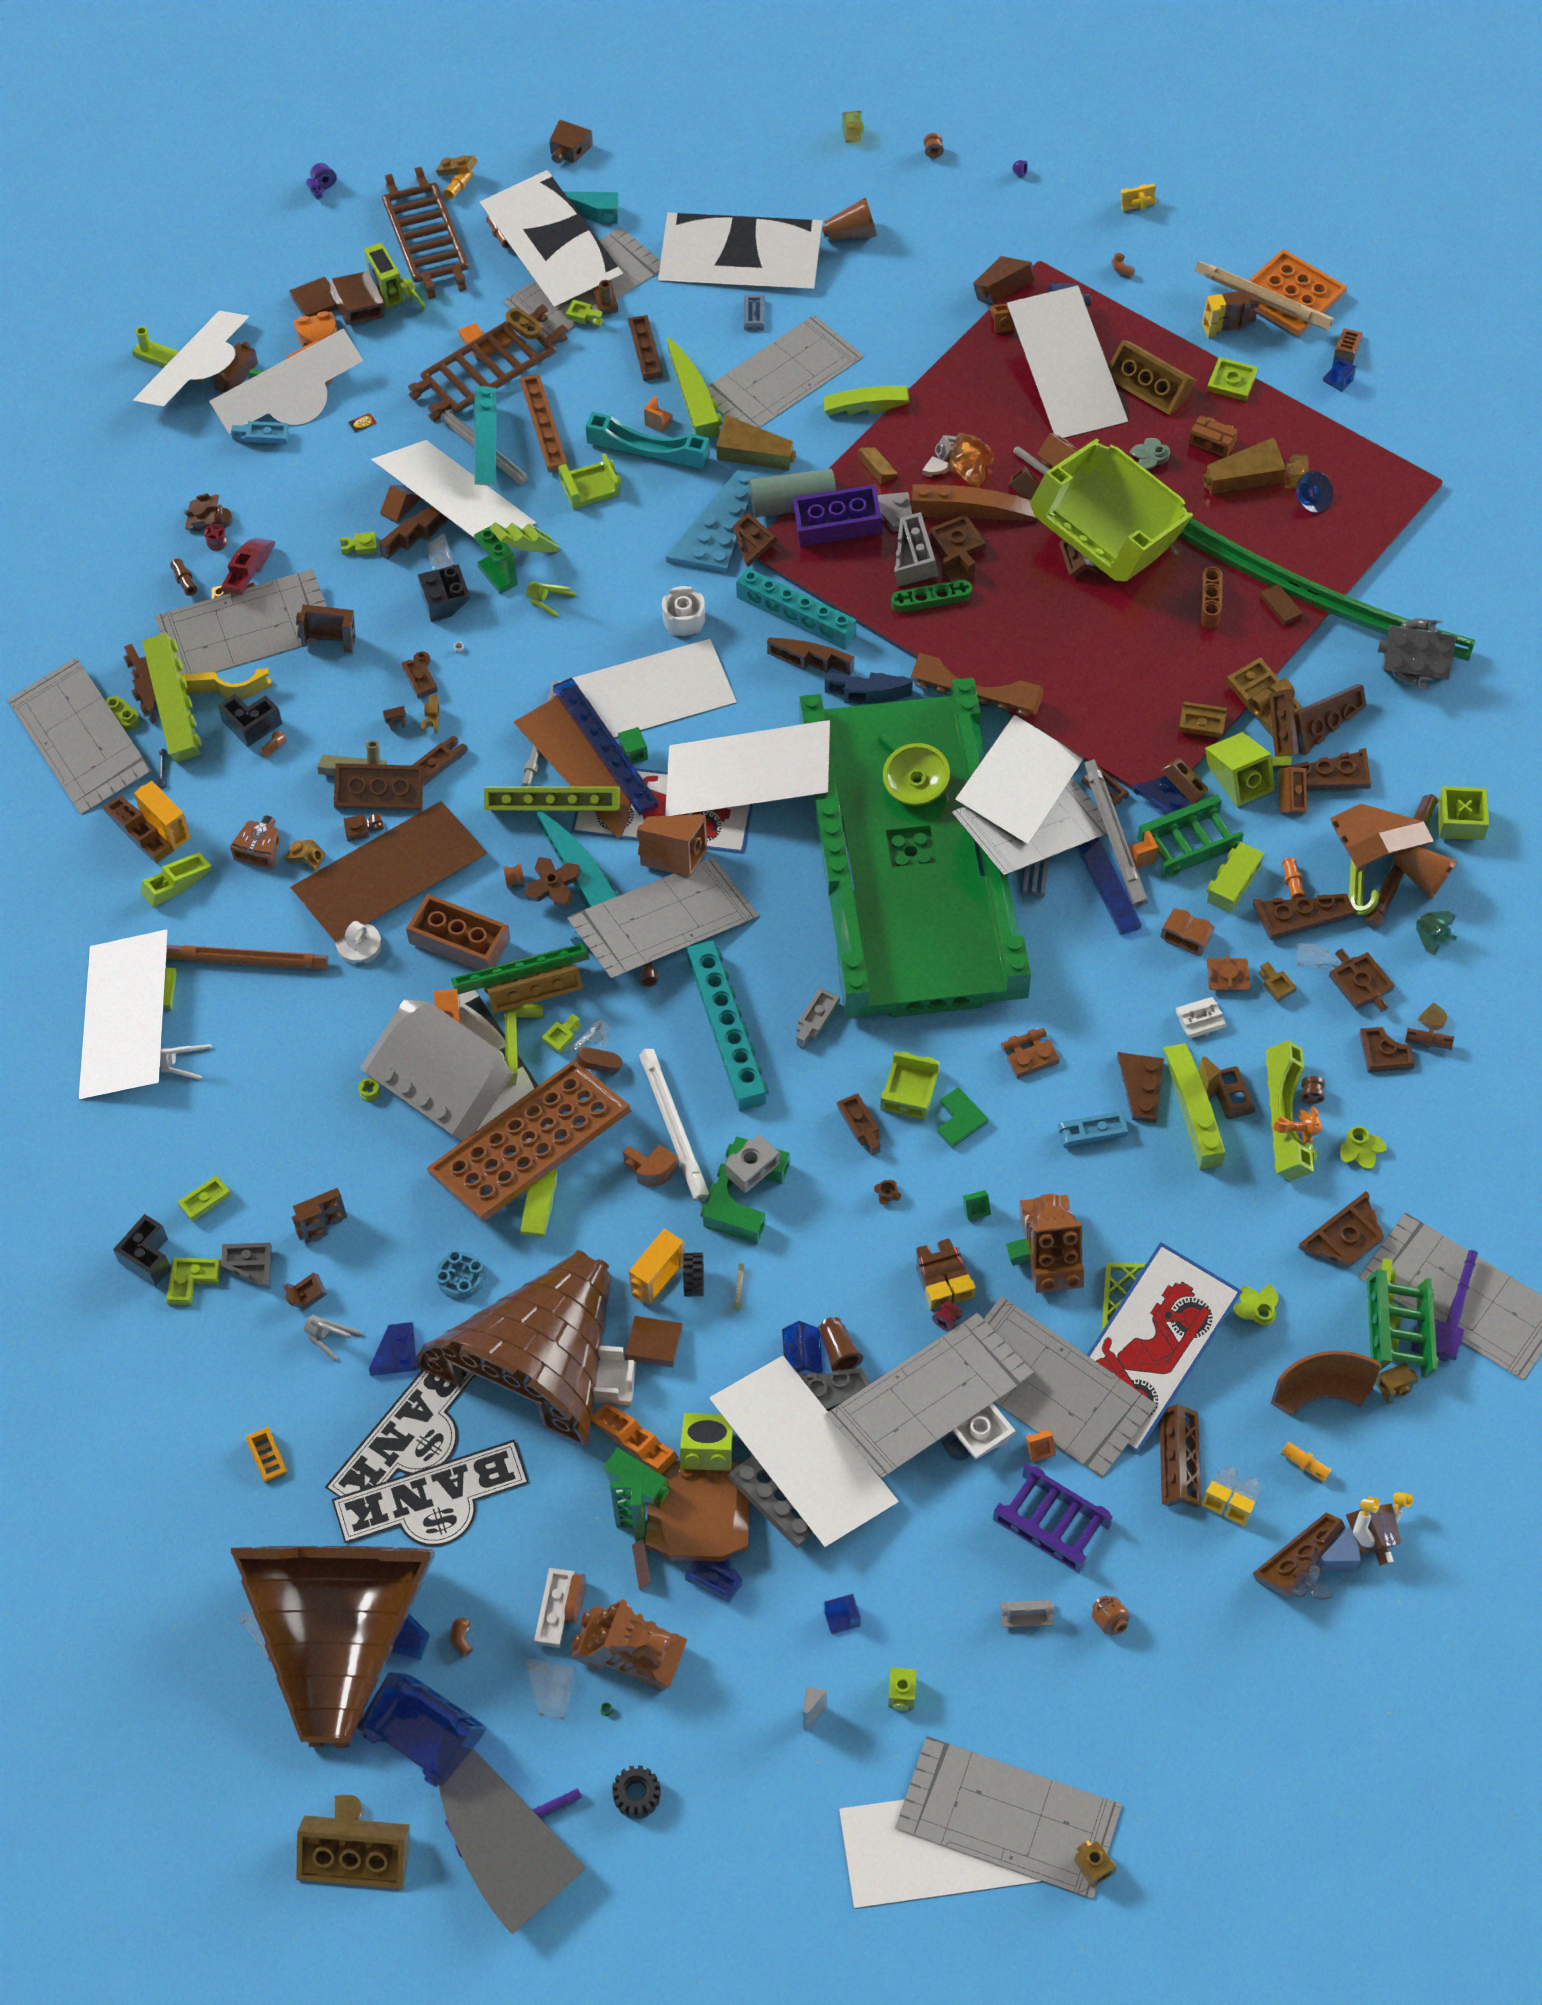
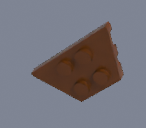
M1365 1191L1300 1242L1298 1248L1301 1251L1340 1266L1351 1267L1384 1239L1381 1226L1377 1223L1376 1212L1372 1210L1369 1201V1193Z

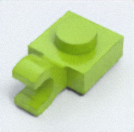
M573 300L566 312V319L585 324L588 320L592 325L600 327L603 319H600L603 313L599 310H592L591 304Z
M572 1014L563 1025L557 1021L542 1036V1041L560 1054L575 1039L573 1033L581 1027V1024L578 1023L580 1019Z

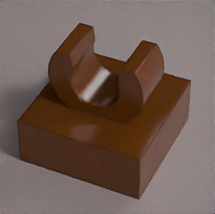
M404 706L383 711L384 721H389L391 731L394 730L393 722L396 720L401 722L402 728L405 727L406 723L403 717H406V711Z

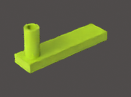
M140 326L135 330L138 340L137 346L132 351L135 358L164 368L180 352L150 341L148 330L144 326ZM205 378L197 379V381L203 382Z
M526 1004L504 1010L506 1064L513 1073L507 1085H516L518 1075L516 1017L542 1018L543 1004Z

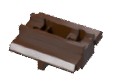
M206 493L196 496L197 499L190 501L189 509L185 510L187 515L186 530L196 529L199 532L200 529L215 523L219 494L210 496Z

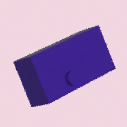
M876 485L793 498L800 547L883 533Z

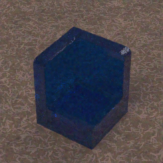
M1336 356L1333 360L1332 369L1323 377V382L1343 392L1353 382L1356 366Z
M853 1594L823 1603L824 1615L831 1634L860 1627L861 1617Z

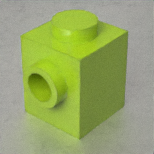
M891 1667L888 1706L898 1711L914 1708L916 1669Z

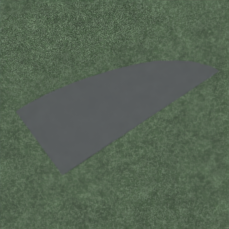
M449 1724L444 1732L438 1758L439 1792L446 1818L462 1858L480 1893L502 1924L513 1935L583 1872L586 1867Z

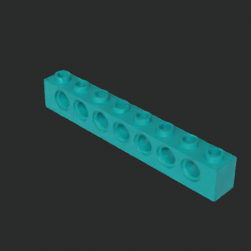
M713 940L687 947V959L738 1109L740 1111L766 1104V1094H769L766 1080H761L762 1069L760 1062H755L753 1056L756 1055L754 1045L747 1040L749 1032L746 1023L741 1022L742 1011L740 1005L734 1002L736 998L733 985H728L729 974L727 967H722L721 961H723L721 950L715 947ZM745 1080H751L752 1082H750V1083H745L744 1081H745Z

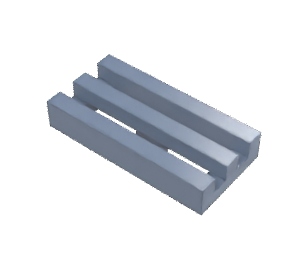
M744 295V330H748V327H752V330H756V327L764 330V295ZM748 300H752V321H748ZM756 300H760V321H756Z
M1049 857L1035 862L1032 890H1027L1030 865L1026 866L1022 895L1045 897ZM1044 864L1041 891H1036L1039 865Z

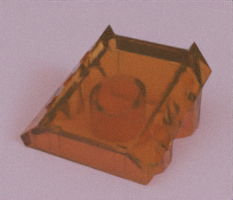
M958 433L947 466L950 471L965 482L979 488L980 483L986 477V466L992 465L994 461V454L989 446L974 435Z

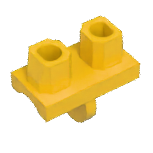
M1144 184L1137 188L1121 189L1122 211L1137 208L1144 210L1146 206L1155 205L1156 186L1154 184Z

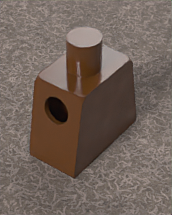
M563 120L558 121L550 138L551 158L557 164H560L563 159L576 162L593 146L592 130Z

